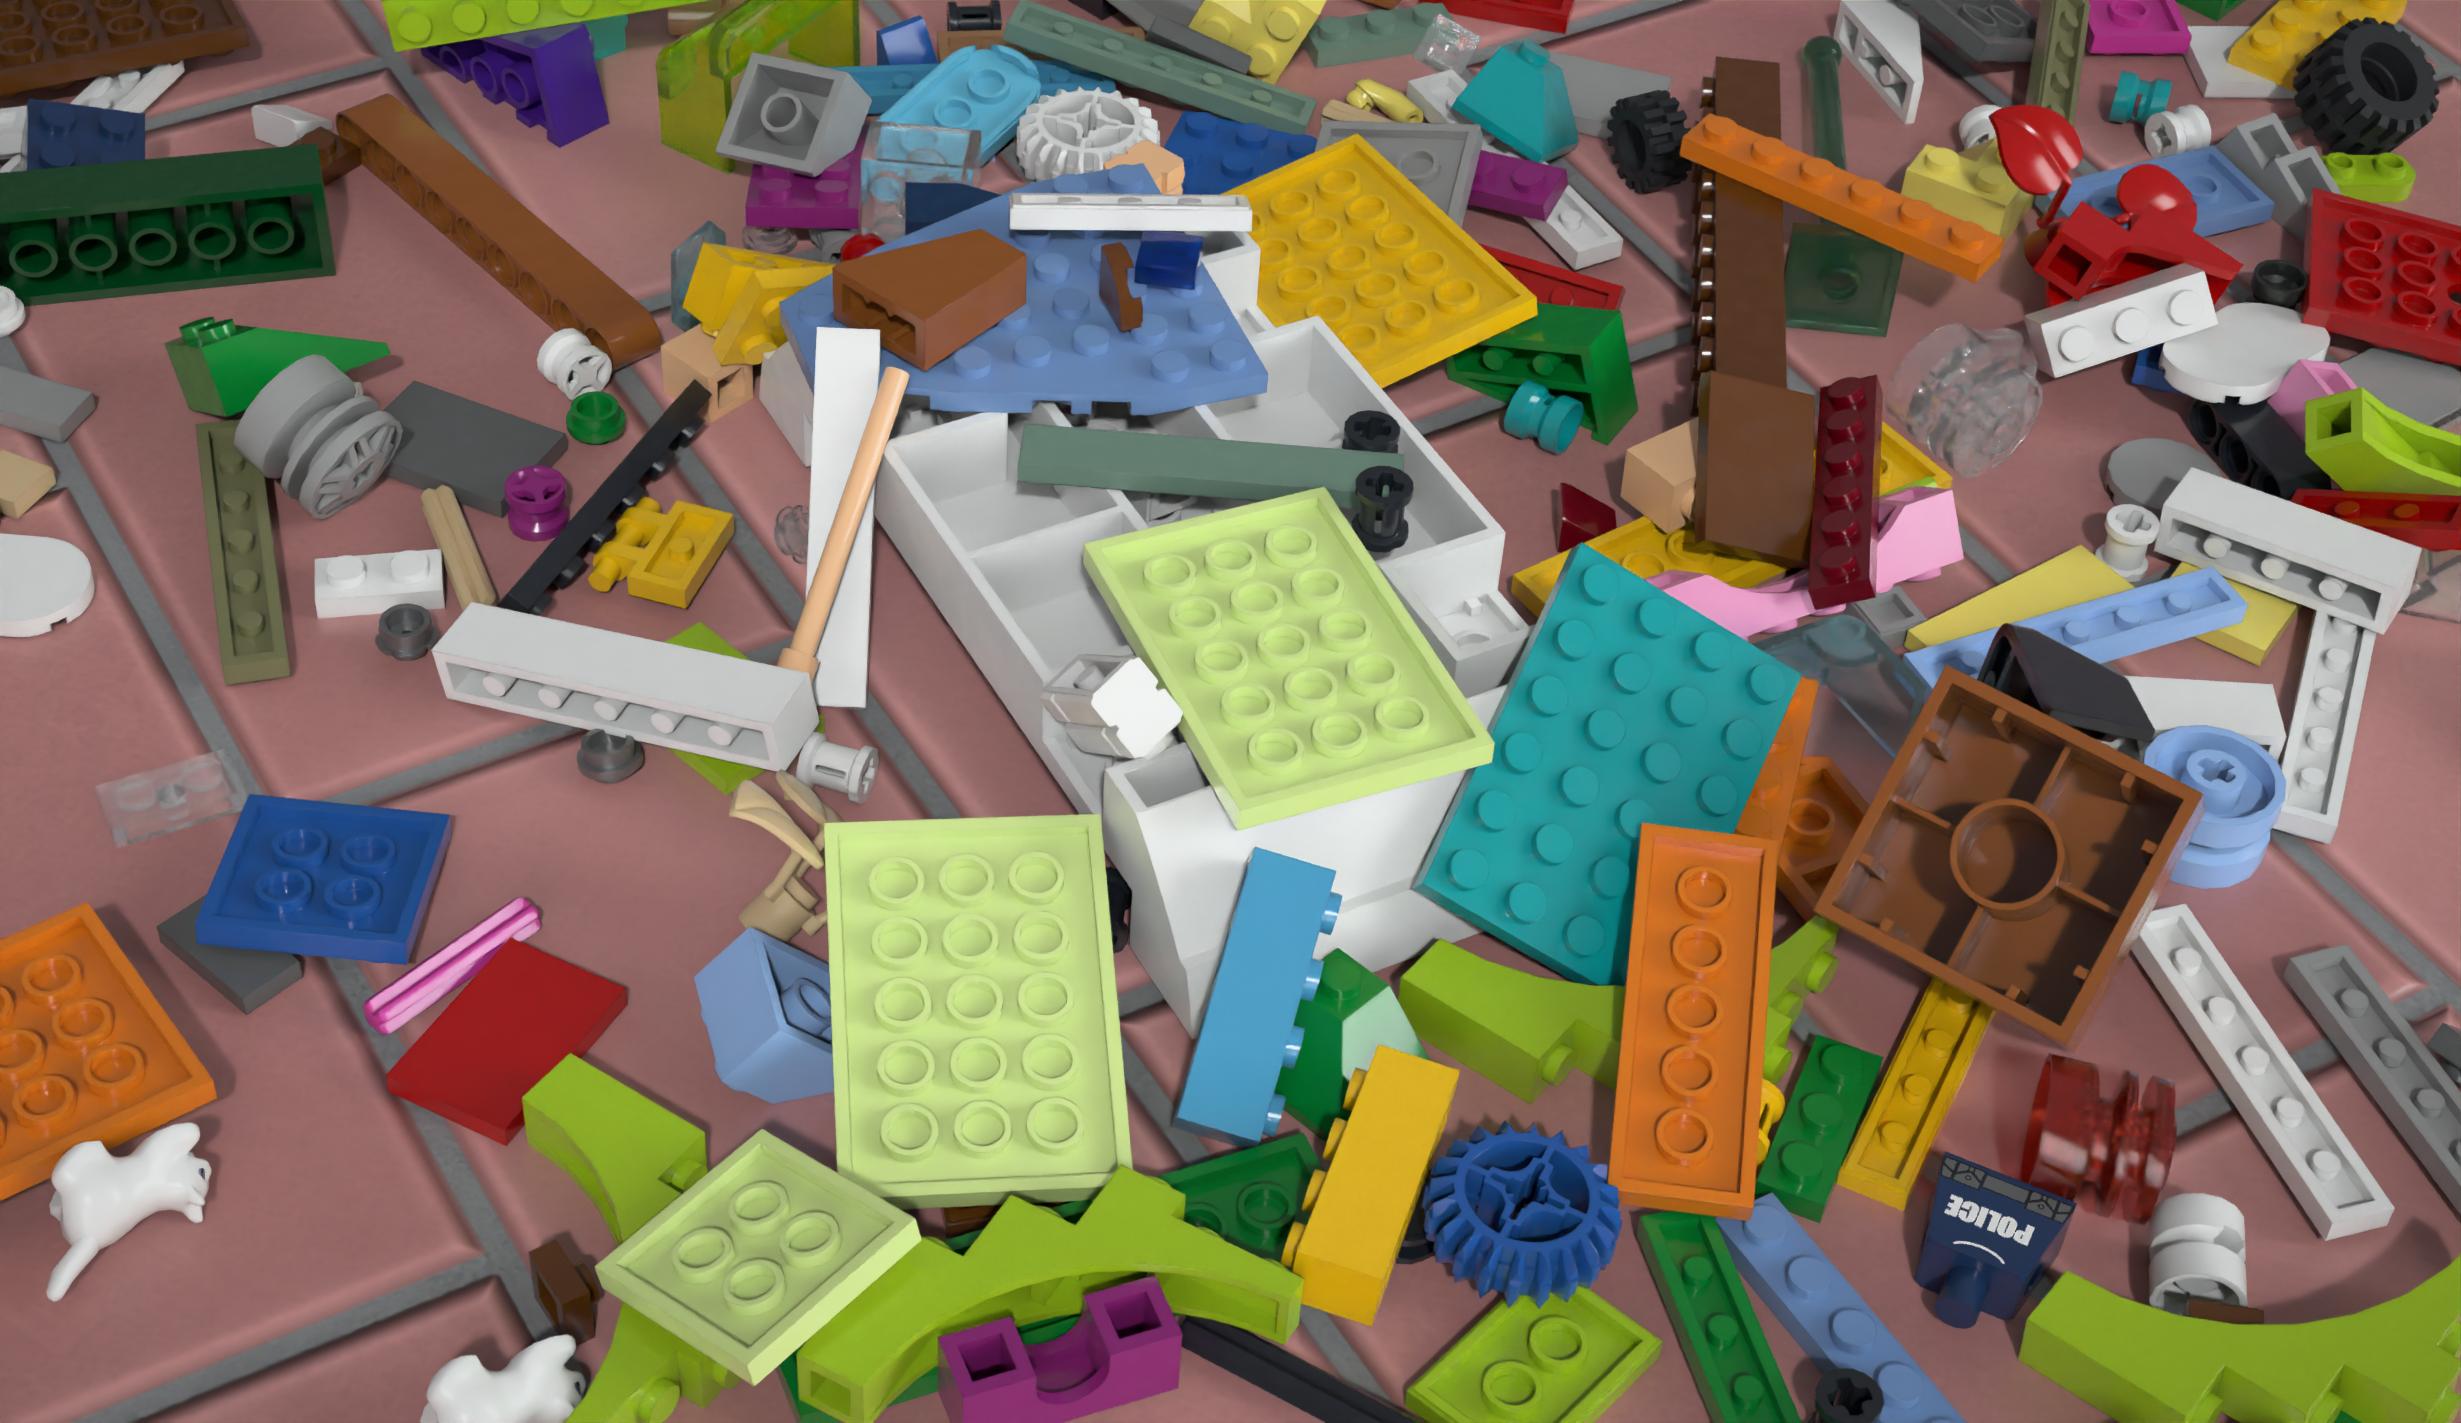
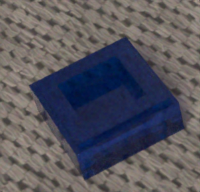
M1144 230L1135 264L1134 283L1195 290L1203 254L1204 237Z

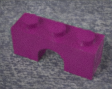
M1154 1275L1084 1295L1083 1313L1077 1324L1061 1337L1046 1343L1036 1345L1023 1344L1012 1317L938 1337V1393L950 1423H1063L1178 1389L1182 1332Z

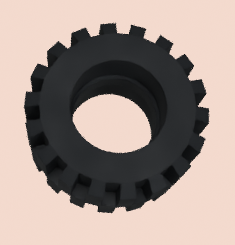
M2365 17L2362 21L2357 18L2340 27L2307 54L2296 68L2298 74L2293 78V88L2298 92L2294 96L2296 107L2302 109L2303 115L2300 117L2306 126L2310 125L2314 130L2313 136L2320 143L2322 141L2326 142L2329 145V150L2332 152H2343L2348 155H2380L2392 152L2433 119L2432 114L2437 111L2439 101L2435 96L2440 93L2439 83L2433 79V75L2436 72L2432 63L2426 61L2424 57L2426 53L2420 45L2416 46L2411 41V36L2403 30L2398 32L2395 30L2394 25L2387 21L2379 24L2375 18Z

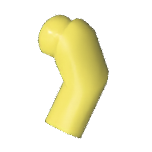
M1369 78L1360 79L1355 82L1356 87L1347 93L1346 102L1349 105L1368 112L1375 105L1396 122L1422 123L1423 111L1400 91Z

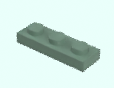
M1420 3L1415 7L1388 11L1379 9L1370 11L1368 14L1348 17H1325L1320 21H1315L1301 44L1315 67L1324 68L1459 47L1461 30L1443 3Z

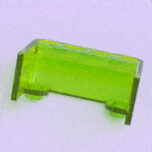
M733 0L664 47L656 60L661 143L728 175L735 170V159L719 156L715 152L732 107L731 79L746 69L752 52L766 55L787 39L788 54L813 65L821 67L860 66L859 0Z

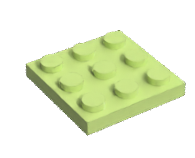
M761 1129L594 1267L603 1289L755 1386L922 1239L916 1218Z

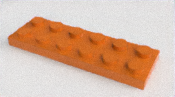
M1642 823L1607 1170V1184L1619 1188V1204L1750 1221L1755 1195L1779 840L1648 823Z

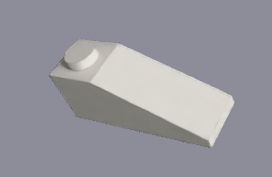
M1841 0L1832 42L1905 125L1914 123L1924 81L1919 16L1909 6L1901 5L1894 0Z

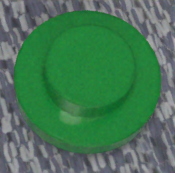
M592 391L577 396L572 401L571 409L566 415L568 433L576 440L591 445L605 444L617 438L626 427L624 410L619 406L614 396L605 392Z

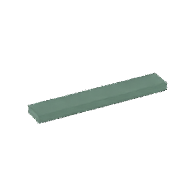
M1025 423L1018 461V481L1250 501H1265L1325 486L1339 508L1359 509L1360 501L1355 495V483L1360 472L1374 466H1391L1404 472L1405 454ZM1384 485L1382 497H1388L1389 486Z

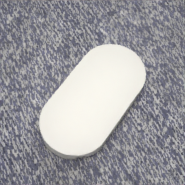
M2237 303L2215 312L2218 325L2165 342L2158 365L2159 370L2166 369L2164 378L2168 383L2188 396L2211 403H2224L2226 395L2240 396L2238 404L2250 405L2258 403L2276 393L2283 379L2299 359L2324 362L2330 343V336L2324 327L2301 323L2302 313L2265 303Z
M0 533V636L31 637L52 631L51 623L58 622L66 617L68 624L87 609L93 599L95 585L89 560L79 548L55 538Z

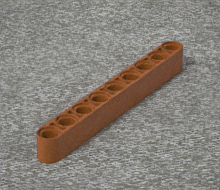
M386 93L336 114L335 122L339 136L359 146L361 164L555 332L567 328H574L582 332L589 339L591 345L600 348L608 355L612 364V372L660 349L661 337L659 329L650 312L394 96Z

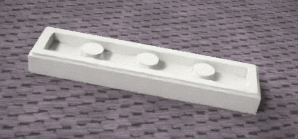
M1012 193V195H1009L1010 229L1252 231V209L1245 195Z

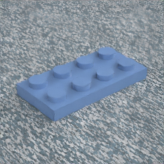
M2212 145L2073 178L2072 185L2054 219L2061 217L2069 218L2081 201L2108 218L2123 214L2116 199L2117 184L2124 173L2142 164L2157 165L2168 170L2191 192L2197 206V221L2193 232L2201 237L2270 221L2275 203ZM2057 190L2048 195L2036 196L2034 204L2044 214ZM2127 223L2120 225L2128 231Z

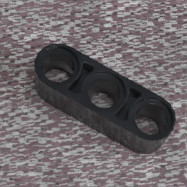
M2227 395L2224 403H2211L2199 399L2192 401L2188 413L2191 433L2197 443L2231 481L2287 501H2291L2297 488L2332 490L2330 476L2306 455L2305 442L2265 399L2250 405L2238 404L2240 396L2233 397Z

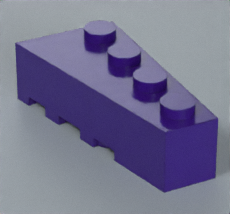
M576 22L420 48L422 56L465 84L474 80L482 91L483 97L493 104L497 105L505 101L517 109L516 119L529 128L539 124L547 129V140L559 148L610 123L593 56L594 42L587 31L586 24Z

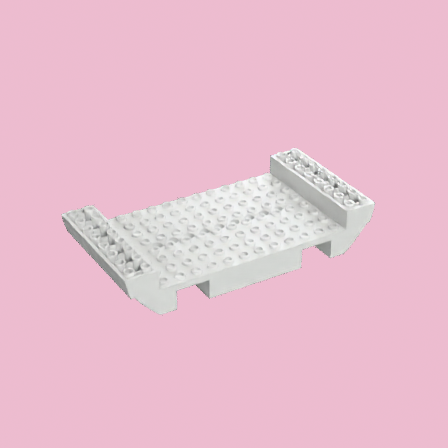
M1246 231L1184 232L1268 372L1267 393L1154 415H1130V402L1092 401L1091 414H1071V411L1064 409L1071 407V405L1038 400L1037 405H1032V413L952 412L930 409V396L904 394L876 474L875 517L1079 814H1101L1104 850L1132 890L1129 947L1192 1039L1198 1036L1246 866L1255 847L1336 871L1331 892L1343 895L1339 913L1331 935L1319 932L1312 958L1322 960L1339 948L1373 973L1426 953L1440 938L1454 943L1485 931L1412 889L1468 769L1238 831L1177 725L1171 730L1174 735L1171 743L1160 754L1150 760L1141 757L1127 758L1122 756L1115 758L1113 755L1083 752L1065 731L1064 728L1067 722L1057 721L1039 699L1042 693L1041 690L1079 654L1137 657L1083 564L1084 543L1261 501L1198 496V502L1158 517L1161 520L1145 522L1124 495L1125 490L1018 481V461L1024 424L1342 449L1345 438L1344 425L1350 415L1366 410L1386 413L1397 420L1400 426V436L1397 443L1398 454H1405L1404 472L1413 481V497L1409 504L1405 506L1404 519L1408 523L1409 532L1407 541L1400 548H1395L1386 553L1367 551L1486 730L1535 625L1528 626L1498 591L1506 532L1319 316H1314L1275 328L1258 308L1257 292L1261 249ZM787 341L777 350L763 353L759 399L804 466L807 467L811 466L814 396L789 341ZM1339 508L1351 525L1354 516L1359 513V509ZM1376 521L1374 531L1377 534L1381 531L1382 521Z

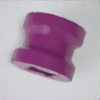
M537 465L517 469L508 476L504 485L505 499L510 505L508 509V525L512 533L523 540L532 542L547 541L555 538L569 522L568 506L564 502L566 498V482L562 474L551 467Z

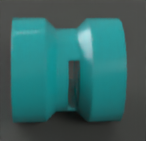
M2122 70L2108 121L2122 124L2129 120L2137 121L2145 129L2146 122L2151 115L2166 110L2173 81L2156 78L2150 82L2141 80L2137 73ZM2137 93L2142 94L2139 107L2134 106Z
M1526 380L1516 390L1510 401L1504 420V428L1507 433L1521 439L1528 437L1538 438L1541 448L1560 455L1566 451L1577 434L1583 416V404L1567 395L1555 398L1549 394L1546 386L1533 380Z

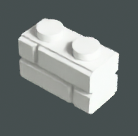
M1079 654L1041 690L1042 693L1039 698L1057 721L1067 722L1064 728L1065 731L1083 752L1113 755L1115 758L1122 756L1127 758L1141 757L1147 760L1154 758L1173 740L1174 735L1171 730L1182 721L1181 717L1183 714L1182 709L1164 688H1155L1158 680L1140 657Z

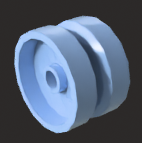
M2208 725L2179 726L2159 734L2145 750L2142 763L2203 793L2205 813L2169 880L2182 885L2208 889L2230 887L2250 878L2262 863L2270 841V831L2276 824L2285 801L2286 779L2278 762L2258 743L2227 729Z

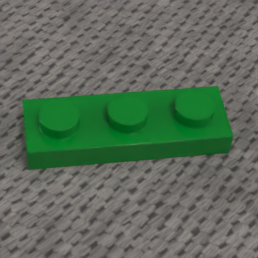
M1817 1034L1757 1178L1754 1200L1773 1193L1788 1212L1818 1223L1821 1222L1837 1182L1839 1170L1848 1154L1879 1075L1883 1061L1882 1056Z

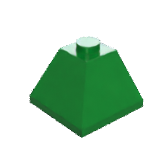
M1339 948L1321 960L1324 961L1313 1001L1300 999L1293 1025L1305 1028L1301 1048L1293 1069L1281 1066L1274 1093L1286 1096L1283 1110L1326 1143L1335 1118L1349 1120L1352 1111L1343 1109V1104L1355 1068L1368 1071L1378 1044L1430 1060L1390 985Z

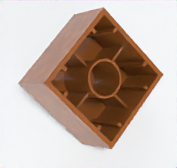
M1946 664L1813 911L1847 933L2075 1053L2205 813L2204 794Z

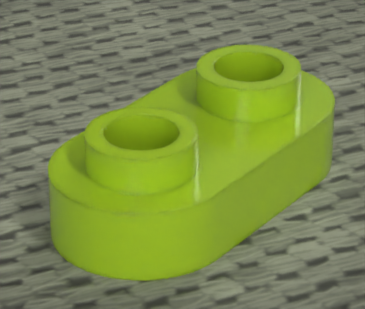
M2336 152L2320 157L2344 196L2370 203H2396L2406 200L2411 193L2416 178L2414 168L2404 157L2395 153L2348 155Z

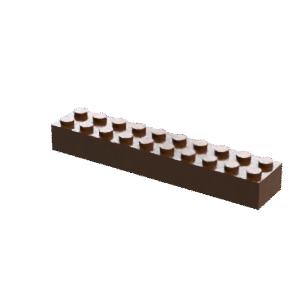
M1716 56L1713 76H1703L1699 98V108L1702 109L1700 121L1711 113L1716 116L1732 119L1737 125L1765 137L1781 140L1780 63ZM1695 121L1694 126H1696L1700 121ZM1693 162L1691 183H1694L1691 214H1694L1691 231V246H1694L1690 278L1694 279L1691 292L1690 312H1694L1691 324L1690 346L1695 347H1693L1691 357L1690 381L1696 382H1693L1689 416L1699 417L1700 377L1710 370L1787 389L1783 200Z

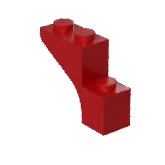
M2081 201L2059 229L2032 270L2080 301L2086 292L2097 286L2119 285L2186 263L2204 270L2214 306L2243 267V264L2152 204L2148 205L2131 230L2127 231L2090 205Z

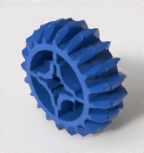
M1504 1120L1496 1130L1495 1136L1477 1126L1474 1133L1470 1135L1468 1142L1455 1138L1452 1146L1447 1150L1446 1157H1439L1437 1163L1434 1164L1429 1180L1430 1185L1425 1188L1422 1207L1425 1208L1423 1224L1426 1232L1425 1239L1435 1242L1433 1250L1436 1256V1263H1453L1452 1272L1455 1283L1471 1278L1476 1280L1480 1299L1493 1289L1504 1293L1508 1307L1519 1298V1295H1528L1538 1309H1540L1544 1302L1548 1300L1550 1292L1567 1303L1571 1295L1576 1292L1577 1286L1590 1289L1592 1283L1597 1280L1599 1271L1605 1270L1606 1265L1613 1258L1616 1247L1614 1241L1618 1240L1622 1220L1620 1219L1621 1211L1618 1210L1620 1203L1618 1197L1619 1188L1607 1184V1165L1589 1164L1588 1145L1573 1149L1565 1146L1563 1130L1552 1138L1539 1135L1535 1122L1529 1126L1525 1133L1515 1132Z

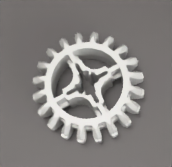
M1080 86L1073 92L1057 89L1055 97L1042 95L1039 97L1038 104L1027 105L1026 114L1020 117L1016 140V155L1019 157V166L1024 168L1025 178L1036 181L1054 179L1064 174L1077 175L1103 170L1105 162L1120 153L1126 154L1128 148L1141 140H1150L1160 146L1158 121L1152 119L1151 109L1139 107L1137 98L1123 99L1120 91L1105 93L1101 91L1100 87H1097L1094 91H1086Z

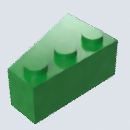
M1537 303V316L1444 359L1449 380L1507 404H1510L1516 390L1526 380H1533L1546 386L1549 394L1555 398L1567 395L1582 402L1583 416L1580 426L1593 431L1592 439L1607 446L1639 410L1621 311Z

